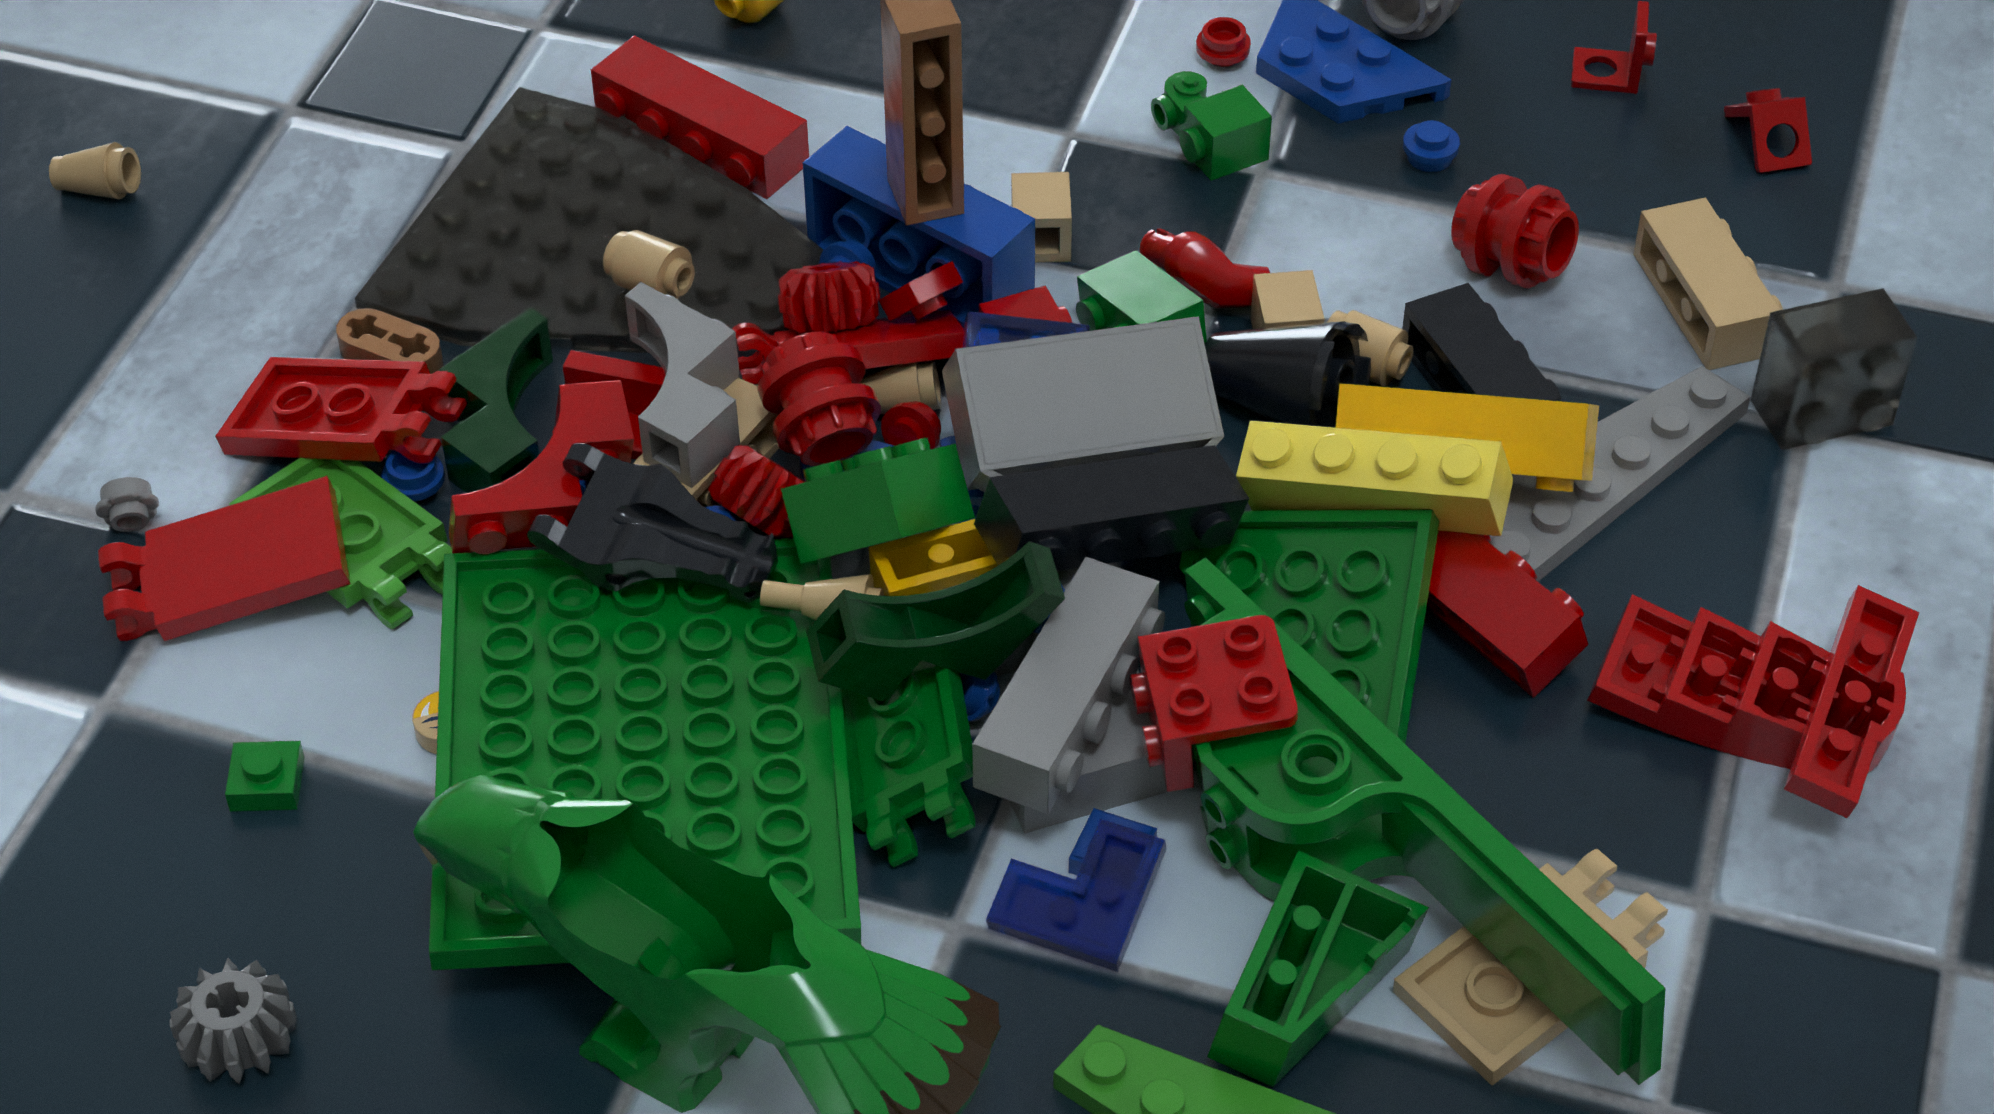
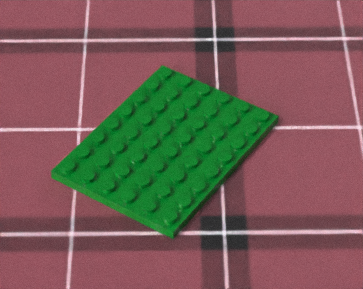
M794 538L774 539L778 564L772 570L769 581L805 585L806 582L832 579L831 556L800 564ZM542 549L497 551L490 554H478L475 552L444 554L435 798L462 780L486 775L528 786L571 791L576 798L628 800L639 806L651 825L679 847L744 875L764 877L771 874L823 922L861 944V920L842 689L818 682L806 633L807 628L815 621L814 619L802 615L801 611L761 606L760 597L751 603H747L735 598L726 588L676 577L641 580L615 592L595 586L582 571ZM439 862L432 865L429 938L431 970L570 963L543 938L523 914L515 913L485 893L448 874Z

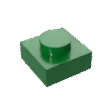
M301 741L233 742L225 792L229 811L297 810L305 758Z

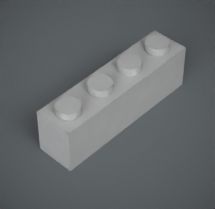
M1085 557L1064 592L1065 600L1049 616L972 744L974 788L1045 814H1049L1062 790L1066 792L1073 790L1082 771L1083 753L1090 741L1098 744L1102 740L1109 725L1112 712L1111 705L1117 694L1126 696L1131 689L1129 675L1137 674L1139 665L1138 636L1160 633L1163 630L1165 612L1158 610L1159 581Z

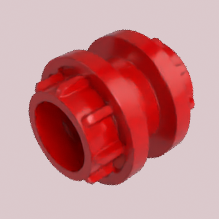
M1497 174L1489 180H1485L1481 184H1475L1467 189L1455 209L1451 226L1453 245L1457 250L1461 251V256L1464 258L1469 270L1490 277L1501 266L1503 276L1509 283L1524 288H1532L1540 282L1548 281L1549 278L1558 277L1570 263L1579 235L1578 218L1570 210L1569 204L1565 202V198L1559 190L1545 185H1535L1527 190L1525 183L1521 179L1506 174Z
M810 332L784 341L769 353L766 362L761 367L763 376L758 382L757 391L763 407L771 413L779 414L773 423L772 430L781 450L800 456L802 463L805 465L818 466L852 458V456L859 454L871 443L873 436L877 432L875 422L880 416L881 405L874 389L868 385L859 384L865 375L866 369L857 348L849 344L839 343L835 334Z

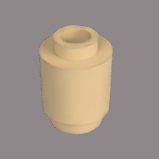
M633 230L629 233L621 231L615 234L609 241L603 256L605 273L612 277L616 285L628 290H632L642 282L663 294H668L678 299L688 292L695 276L692 256L687 248L639 230Z
M1337 310L1331 315L1327 323L1341 321L1356 323L1366 332L1368 341L1358 340L1360 356L1371 358L1370 382L1385 387L1393 378L1400 380L1405 375L1413 357V346L1408 345V332L1406 330L1356 310H1352L1348 314Z

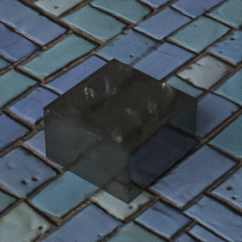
M1884 288L1770 312L1750 401L1781 450L1807 444H1818L1829 439L1865 431L1872 432L1883 427L1892 426L1917 336Z

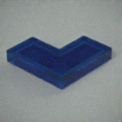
M1100 819L1076 880L1011 858L986 918L988 929L1118 972L1167 850L1166 841Z

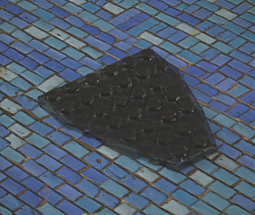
M518 87L354 299L357 309L370 308L385 312L428 328L436 333L440 340L461 346L476 345L482 341V335L489 336L500 326L510 322L531 307L547 318L550 338L570 339L573 350L648 353L641 346L630 340L625 295L630 290L616 285L612 277L608 276L603 268L605 249L615 234L621 231L629 233L633 230H639L687 248L692 256L695 276L688 292L680 296L678 300L711 319L723 322L730 329L740 323H753L769 335H774V332L790 330L784 327L783 313L779 312L777 295L780 294L779 279L790 269L818 265L823 249L748 189L665 140L638 128L636 123L626 117L621 116L618 118L597 107Z

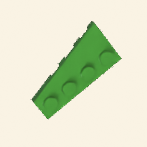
M1097 1025L1059 1065L1053 1075V1088L1092 1114H1336L1101 1025Z

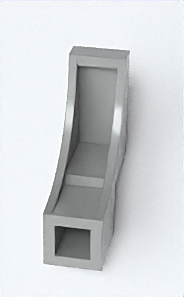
M640 282L625 295L630 340L650 353L666 373L657 396L638 416L643 460L649 465L662 464L680 482L693 488L724 457H727L735 446L740 445L736 399L730 397L724 391L740 376L736 332L723 322L711 319L682 304L674 296L663 294Z

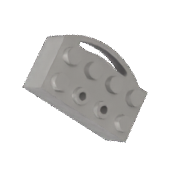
M1199 316L955 349L942 370L957 450L968 491L979 489L985 492L990 477L1212 445L1216 447L1224 438Z

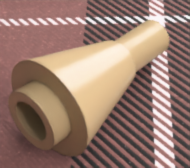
M872 574L806 582L805 585L764 580L760 592V605L801 611L802 615L816 620L844 589L877 596H884L883 589L874 588Z

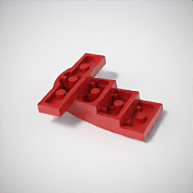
M1858 585L1847 602L1831 652H1828L1772 621L1769 622L1762 635L1759 636L1703 607H1700L1691 622L1632 594L1623 609L1587 701L1684 740L1738 757L1790 769L1784 790L1848 818L1859 802L1867 774L1878 766L1885 755L1903 716L1906 686L1904 673L1901 672V668L1919 612Z

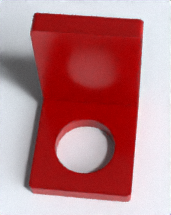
M1638 1L1629 52L1584 47L1574 48L1572 88L1638 93L1642 65L1653 66L1657 33L1648 32L1649 2ZM1600 62L1610 65L1616 72L1611 76L1598 77L1588 73L1584 67L1591 63Z
M1780 88L1746 92V103L1724 106L1725 117H1750L1756 172L1762 173L1812 164L1805 97L1781 98ZM1785 124L1793 130L1796 141L1791 153L1780 158L1774 156L1769 151L1767 136L1774 126Z

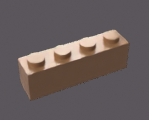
M880 0L888 183L906 225L964 214L961 21L951 0Z

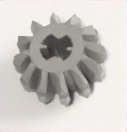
M227 958L222 972L212 975L199 968L196 979L198 986L178 987V997L176 999L178 1008L170 1012V1028L174 1039L178 1040L176 1046L181 1059L187 1063L188 1068L199 1066L201 1074H204L209 1082L228 1070L230 1077L240 1084L245 1069L256 1067L268 1074L271 1064L269 1055L289 1054V1044L291 1042L289 1033L296 1029L295 1023L297 1022L293 1002L289 1001L290 997L287 986L280 979L279 974L267 975L265 968H262L257 960L243 970L238 971L237 966Z

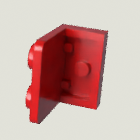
M1257 615L1138 636L1141 673L1129 675L1132 698L1137 715L1149 713L1151 725L1142 726L1146 759L1149 767L1161 765L1167 792L1194 788L1191 745L1288 728L1297 722V702L1275 623L1269 616Z

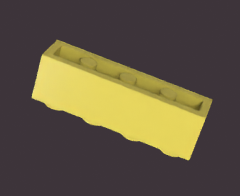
M1262 421L1249 422L1236 474L1238 482L1250 498L1248 504L1252 511L1433 510L1440 521L1439 531L1492 536L1502 535L1513 484V477L1501 441Z

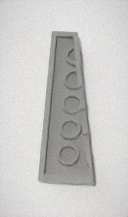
M1701 366L1598 421L1592 481L1574 480L1573 492L1535 489L1536 476L1512 474L1513 484L1502 535H1489L1491 538L1490 544L1504 555L1510 550L1519 554L1535 571L1537 575L1536 581H1540L1747 414L1751 396Z

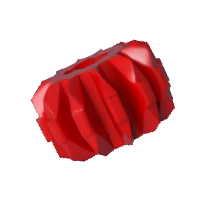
M840 261L803 266L798 269H790L779 279L780 294H777L779 312L783 313L784 327L792 331L808 333L856 329L857 326L869 325L879 315V282L875 280L874 268L865 263Z
M748 445L735 446L729 455L722 459L714 472L715 477L708 488L712 499L766 534L770 535L772 533L775 539L794 538L781 489L804 483L805 481Z

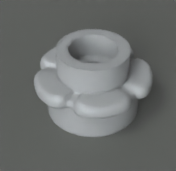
M123 477L111 480L101 487V500L97 503L95 510L97 516L104 518V521L110 524L113 529L131 532L144 528L148 524L149 519L157 514L159 500L152 494L151 485L146 480L136 477Z

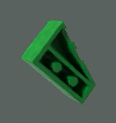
M1298 850L1226 1007L1207 1058L1274 1087L1409 952L1429 907Z

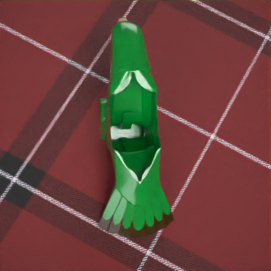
M479 775L454 784L435 798L420 817L413 831L422 852L432 865L439 862L448 874L485 893L515 913L523 914L554 949L595 985L615 999L579 1046V1055L590 1062L595 1061L615 1073L623 1082L680 1113L695 1109L722 1080L720 1066L726 1058L734 1055L740 1059L755 1037L771 1043L777 1048L817 1114H961L974 1097L980 1083L979 1081L989 1064L991 1049L1001 1028V1025H999L998 1002L940 973L865 949L861 944L823 922L771 874L764 877L744 875L679 847L651 825L639 806L628 800L576 798L571 791L528 786L486 775Z

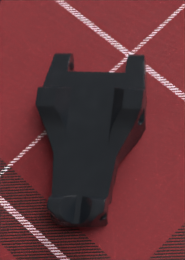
M575 443L571 445L562 463L563 467L571 475L588 481L589 484L568 526H565L551 516L537 515L527 533L531 543L582 571L595 586L615 592L641 580L676 577L726 588L735 598L747 603H751L760 597L763 581L769 580L772 570L778 564L777 549L772 533L768 536L759 535L753 532L745 521H734L728 516L703 507L675 475L662 464L649 466L633 464L607 455L588 444Z

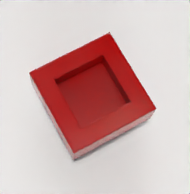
M953 261L903 285L881 298L879 302L889 321L909 311L912 312L917 321L946 306L948 303L943 294L963 283V280Z

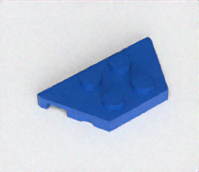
M1282 0L1257 55L1256 74L1338 124L1362 119L1371 113L1384 114L1402 110L1405 98L1429 93L1434 102L1443 101L1450 96L1452 80L1318 0Z

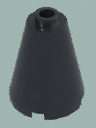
M1341 321L1215 332L1209 337L1207 342H1204L1215 395L1277 423L1335 428L1339 383L1369 386L1371 358L1360 356L1358 340L1368 341L1364 329L1356 323Z

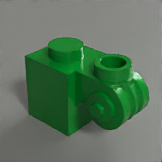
M1182 71L1168 77L1165 81L1164 94L1152 99L1151 111L1157 126L1163 131L1171 128L1179 136L1180 146L1186 159L1191 163L1195 162L1210 181L1269 160L1272 116L1243 84L1206 97V78L1199 73Z

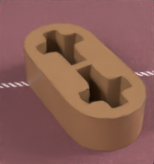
M370 308L348 312L336 325L340 353L344 359L426 362L430 374L439 371L443 367L440 340L436 333L428 328Z

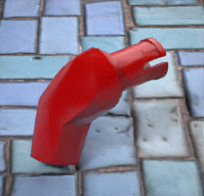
M1157 228V233L1154 230L1148 231L1140 243V253L1155 265L1164 268L1167 274L1200 297L1203 303L1213 308L1251 307L1253 275L1270 273L1269 268L1265 266L1232 263L1214 242L1193 231L1174 235L1164 229Z

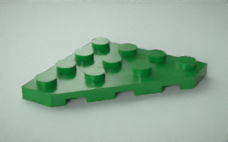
M1433 510L1244 511L1231 544L1221 545L1216 548L1182 551L1179 568L1184 575V570L1206 557L1403 743L1406 742L1440 522Z

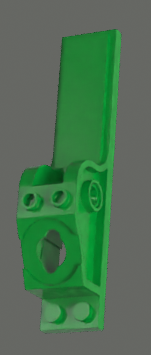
M1206 557L1184 570L1188 598L1184 603V607L1191 627L1257 615L1268 616ZM1275 623L1298 706L1297 722L1288 728L1191 745L1192 762L1202 791L1200 798L1203 806H1200V811L1207 831L1205 840L1215 860L1225 869L1234 867L1253 888L1274 901L1298 850L1368 881L1393 875L1415 878L1617 1075L1626 1072L1640 1085L1661 1070L1666 988Z

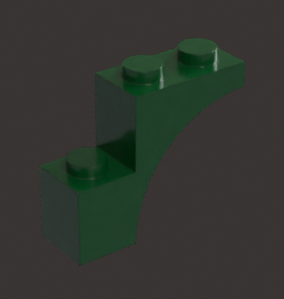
M531 307L510 322L500 326L495 332L464 353L457 355L448 364L439 369V371L455 374L457 379L447 396L465 398L467 402L466 407L457 419L459 423L441 436L448 480L465 493L482 490L511 478L526 468L539 455L537 439L529 434L515 417V410L525 389L543 369L553 362L547 318Z
M1029 541L1017 553L992 570L946 589L907 596H877L844 589L807 628L806 633L818 682L884 701L912 673L921 661L986 680L1065 600V596L1050 548Z

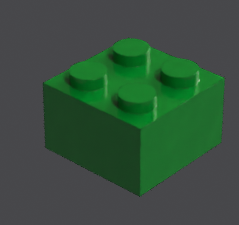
M928 437L892 447L888 446L864 452L842 461L838 460L804 469L803 473L806 482L781 489L800 564L975 518L956 444L931 449Z

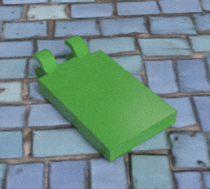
M299 458L229 503V505H233L328 476L336 492L350 584L326 592L347 609L361 599H364L378 619L390 629L396 628L413 616L412 610L399 600V597L407 593L406 586L401 581L415 571L419 570L429 586L437 593L443 595L444 554L452 553L451 547L446 543L448 540L444 523L359 461Z

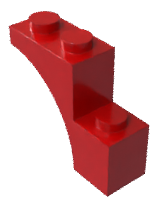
M621 380L559 385L555 430L548 444L538 457L519 473L499 484L470 493L451 495L449 538L452 553L475 552L478 554H490L503 549L536 547L528 539L527 533L537 515L551 516L565 526H568L582 498L579 481L583 480L571 475L563 467L562 463L571 445L575 443L588 444L607 455L631 463L634 436Z

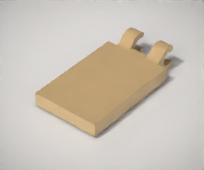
M1594 849L1586 854L1563 876L1549 863H1546L1539 869L1644 968L1646 967L1648 956L1646 948L1664 935L1665 929L1657 922L1667 915L1668 909L1646 892L1636 898L1613 920L1606 915L1596 904L1614 891L1615 886L1606 878L1617 871V865L1599 849ZM1464 926L1394 978L1393 993L1491 1085H1494L1568 1028Z

